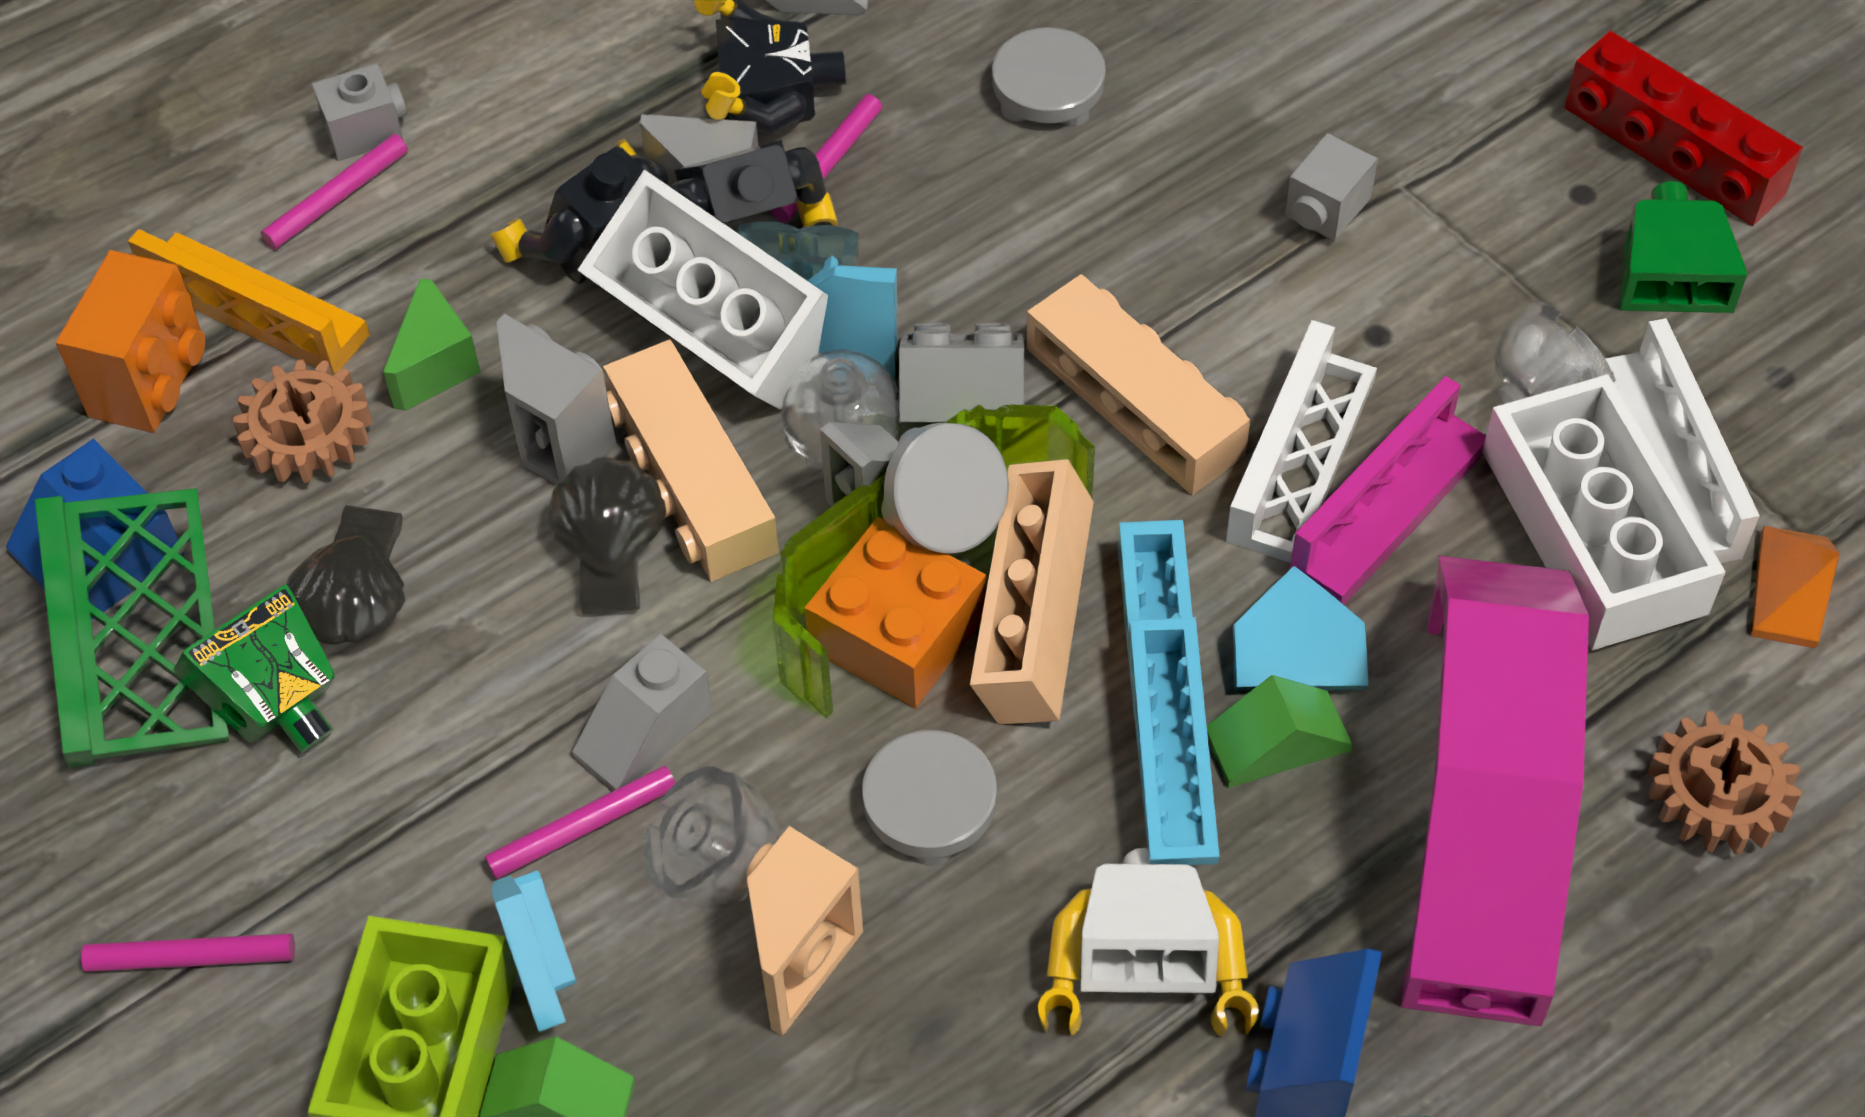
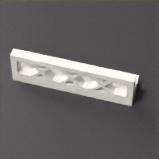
M1667 318L1649 321L1640 351L1600 359L1595 371V377L1606 374L1610 376L1720 563L1743 559L1760 515Z
M1311 320L1230 506L1226 542L1290 563L1295 534L1292 541L1258 531L1262 520L1287 511L1297 528V532L1324 503L1374 383L1377 371L1376 367L1331 354L1335 327ZM1328 374L1357 383V386L1353 393L1330 400L1321 386L1324 375ZM1315 400L1317 405L1311 407L1313 401ZM1345 412L1344 417L1342 419L1339 413ZM1326 418L1336 434L1335 438L1311 446L1301 431L1302 426ZM1295 445L1298 451L1291 453ZM1326 458L1324 465H1322L1320 459ZM1307 465L1316 480V484L1291 493L1281 477L1282 473ZM1275 492L1278 498L1271 500ZM1303 505H1306V508H1305L1304 512L1302 513V511H1301V509H1300L1299 507H1300V506H1303Z

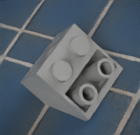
M503 314L496 323L504 388L522 465L571 493L616 444L603 370L589 355L583 352L573 353L552 341L549 335L541 328L532 324L526 326Z
M947 323L914 324L913 333H903L899 347L900 422H1024L1023 333H1011V324L978 323L975 324L974 333H951V325Z

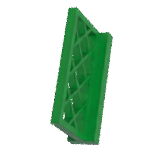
M197 488L65 503L62 496L35 499L62 749L67 767L95 764V759L228 742L227 722L212 708L213 726L184 730L165 716L189 687L173 671L175 664L159 654L158 651L180 625L199 639L215 630ZM186 508L189 528L172 548L144 529L145 525L157 511ZM141 513L135 521L125 515ZM109 516L127 530L103 556L82 540L80 519ZM135 537H138L164 556L142 583L114 564V561ZM190 543L193 564L180 555ZM84 555L97 564L87 576ZM172 564H175L189 574L196 582V591L180 610H177L151 591V588ZM106 571L134 591L112 618L89 602V590ZM143 598L172 618L149 646L121 626L123 621ZM197 605L199 606L201 626L188 618ZM91 617L104 626L95 638L93 637ZM113 633L142 653L119 682L97 666L95 655ZM150 661H153L180 681L157 709L128 689ZM98 680L112 689L102 702ZM120 696L150 717L135 736L105 740L103 717ZM158 723L170 731L150 734Z

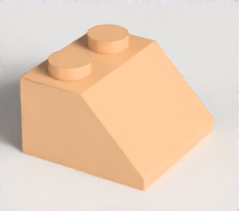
M790 826L774 845L767 843L759 849L753 857L746 875L771 1030L780 1036L785 1034L863 933L858 868Z

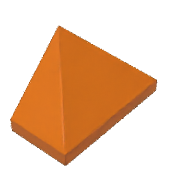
M1763 526L1760 537L1750 636L1816 649L1820 640L1840 554L1828 537Z

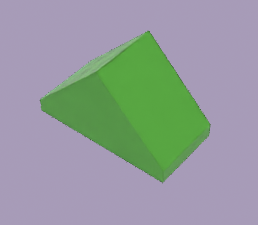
M420 278L383 371L394 409L406 411L481 373L471 333L430 279Z
M1275 675L1268 677L1207 725L1208 743L1228 788L1350 752L1353 746L1327 690Z
M555 1036L496 1055L479 1117H627L635 1079L634 1076Z

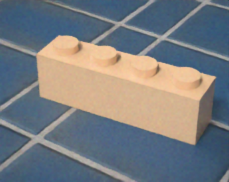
M1080 274L1027 311L1026 349L1191 496L1246 456L1250 419L1241 405L1234 399L1221 395L1204 380L1194 364L1178 358L1162 344L1152 328L1145 324L1140 325L1120 308L1119 303L1109 291L1098 289L1086 277Z
M671 339L603 366L613 428L621 425L624 427L629 436L624 439L625 445L634 467L638 472L647 469L654 482L650 483V490L661 515L665 518L673 514L679 525V528L675 529L676 537L687 561L690 564L699 561L710 582H713L778 554L779 547L775 516Z
M1068 459L1012 464L1008 467V500L1004 514L998 523L970 686L998 724L1060 720L1094 501Z

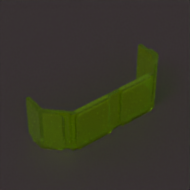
M978 404L970 411L968 409L960 411L945 422L967 425L986 435L999 450L1007 472L1009 465L1068 459L1092 498L1095 445L1082 435V431L1077 423L1057 406L1011 404L998 407L997 410L985 409ZM886 473L869 486L861 485L791 536L786 541L783 550L780 551L782 575L779 572L777 573L773 609V627L780 683L799 701H808L825 718L833 714L828 650L800 625L801 616L805 613V606L875 519L880 517L884 520L881 509L885 498L884 482Z

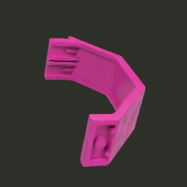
M1438 555L1437 579L1428 612L1427 633L1440 635L1442 625L1444 624L1435 771L1413 941L1403 979L1401 1008L1542 1027L1554 997L1583 791L1589 614L1570 571Z

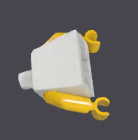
M1135 849L1124 857L1123 864H1103L1096 868L1092 889L1080 890L1054 919L1047 977H1053V986L1051 990L1043 994L1038 1003V1014L1045 1032H1047L1048 1014L1056 1006H1066L1072 1010L1069 1025L1071 1035H1074L1080 1029L1082 1014L1079 1001L1073 993L1074 980L1081 981V992L1215 993L1216 982H1221L1222 996L1211 1014V1024L1214 1031L1221 1037L1225 1035L1227 1031V1017L1224 1009L1228 1007H1234L1243 1013L1246 1034L1252 1029L1258 1017L1259 1007L1255 998L1242 989L1241 979L1248 978L1241 922L1237 915L1213 892L1203 890L1195 868L1189 865L1149 864L1148 849Z

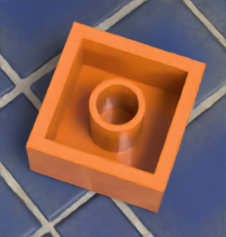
M109 250L55 344L88 418L155 433L166 412L172 411L176 406L180 394V386L191 366H195L200 362L205 350L206 339L204 332L201 331L191 304L190 294L185 288L177 265Z
M877 517L805 606L808 649L916 709L981 624L986 596V574L947 553L929 551L913 545L896 528L889 526L885 520Z

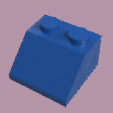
M93 438L40 475L6 544V548L9 554L45 591L35 499L62 496L65 503L148 493ZM165 510L157 511L144 527L145 530L170 548L178 541ZM141 513L125 515L135 521ZM109 516L80 519L82 540L103 556L127 530ZM135 537L114 561V564L142 583L164 556L138 537ZM84 555L87 576L97 564ZM106 571L89 590V602L100 611L105 612L133 592V590Z
M1362 949L1289 963L1284 988L1270 985L1261 1027L1274 1030L1270 1050L1268 1052L1255 1048L1246 1091L1259 1094L1255 1117L1346 1116L1356 1078L1382 952Z

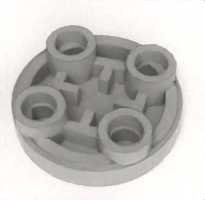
M1036 28L1013 36L999 48L992 65V85L994 93L1000 102L1001 113L1005 118L1014 122L1025 120L1039 123L1061 122L1070 127L1084 124L1090 117V109L1101 98L1105 86V62L1101 52L1084 36L1061 28Z
M935 423L907 430L901 436L898 447L893 453L886 470L884 482L885 498L881 509L883 518L889 526L896 528L906 540L919 548L949 554L972 549L992 534L1004 514L1009 491L1006 465L995 444L982 432L970 426L955 423Z
M940 730L910 732L888 742L870 761L862 784L864 813L873 832L889 847L903 854L915 857L924 865H940L948 861L951 855L974 844L990 826L997 804L996 776L986 755L969 740L954 733Z

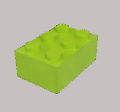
M368 916L307 1112L309 1117H478L517 976V970L506 936Z

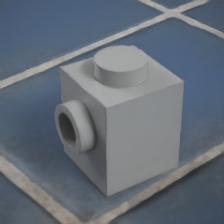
M378 63L312 83L321 118L338 161L369 152L392 134H397L403 139L398 118L407 115L405 103L396 82L389 85L386 84Z
M1327 133L1290 176L1285 216L1295 220L1308 230H1314L1336 241L1370 200L1378 158Z

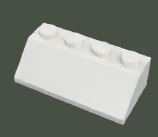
M644 170L578 271L752 395L783 411L817 361L828 295Z

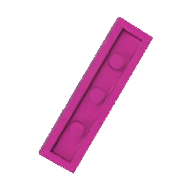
M1445 376L1295 533L1289 570L1295 566L1345 605L1483 456L1482 450L1486 435L1454 415L1461 387L1460 384Z

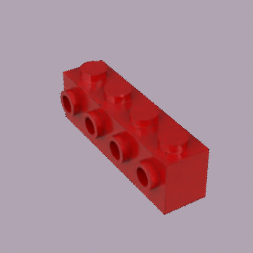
M1611 30L1575 62L1564 109L1706 198L1723 205L1724 209L1746 223L1754 226L1787 194L1803 149L1799 144Z

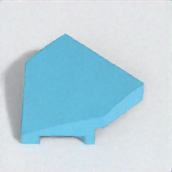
M829 257L825 260L823 269L808 280V282L828 295L818 354L837 373L895 381L897 371V268L840 266L835 257Z
M1295 566L1277 581L1233 625L1235 691H1252L1271 675L1323 690H1365L1368 687L1365 622Z
M534 871L516 879H513L510 875L494 881L492 884V897L538 1031L541 1032L566 1022L556 991L576 984V979L539 871Z

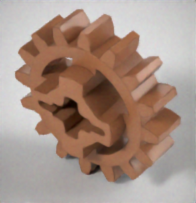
M300 359L296 361L294 372L285 373L281 367L276 365L272 367L274 379L267 383L257 378L251 381L255 392L254 397L240 396L237 401L242 414L234 416L233 423L243 455L246 459H253L256 470L261 474L273 467L277 480L280 482H284L291 472L294 471L299 472L303 483H310L313 470L320 468L327 476L331 477L335 475L333 462L341 459L352 464L356 460L352 445H367L369 442L365 427L372 425L373 419L362 384H353L350 372L346 368L332 375L328 361L322 360L315 370H307L304 360Z
M1707 711L1700 727L1685 717L1681 719L1675 734L1664 733L1657 748V753H1654L1647 774L1654 778L1648 791V796L1652 800L1665 801L1659 815L1662 823L1676 819L1683 823L1679 835L1681 840L1686 841L1695 833L1705 836L1704 845L1705 850L1708 852L1714 851L1719 840L1728 841L1735 855L1742 854L1749 837L1759 847L1764 848L1768 845L1774 831L1783 833L1801 797L1802 790L1793 786L1800 773L1799 765L1782 764L1789 746L1786 742L1773 745L1765 742L1764 739L1768 727L1763 723L1750 732L1743 729L1742 714L1735 713L1729 725L1720 724L1718 717L1713 711ZM1722 771L1724 772V780H1721ZM1724 784H1726V794L1723 792Z

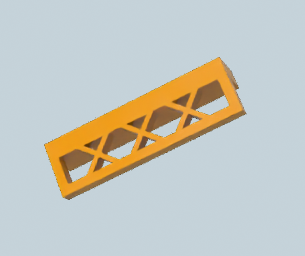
M138 229L128 240L133 255L178 266L185 288L190 294L194 310L299 360L303 359L305 363L313 367H317L322 360L328 361L332 375L343 368L370 336L366 320L178 232L166 242Z

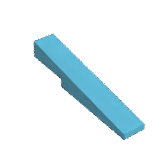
M1183 520L1119 522L1117 552L1149 864H1218L1220 856L1196 617L1192 615Z

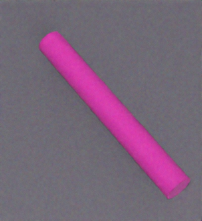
M871 94L864 95L816 152L815 155L820 165L823 180L882 110V104L875 96ZM797 202L771 209V214L778 221L788 223L798 211Z
M392 134L264 228L260 233L265 243L273 250H276L408 152V148L403 139L397 134Z
M664 765L485 855V861L495 880H498L677 789L674 778L667 766Z
M288 933L84 944L81 952V964L84 972L293 961L295 957L294 935Z

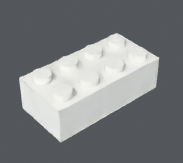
M1608 374L1493 407L1482 453L1545 567L1570 571L1589 614L1588 645L1591 650L1709 615L1726 571Z

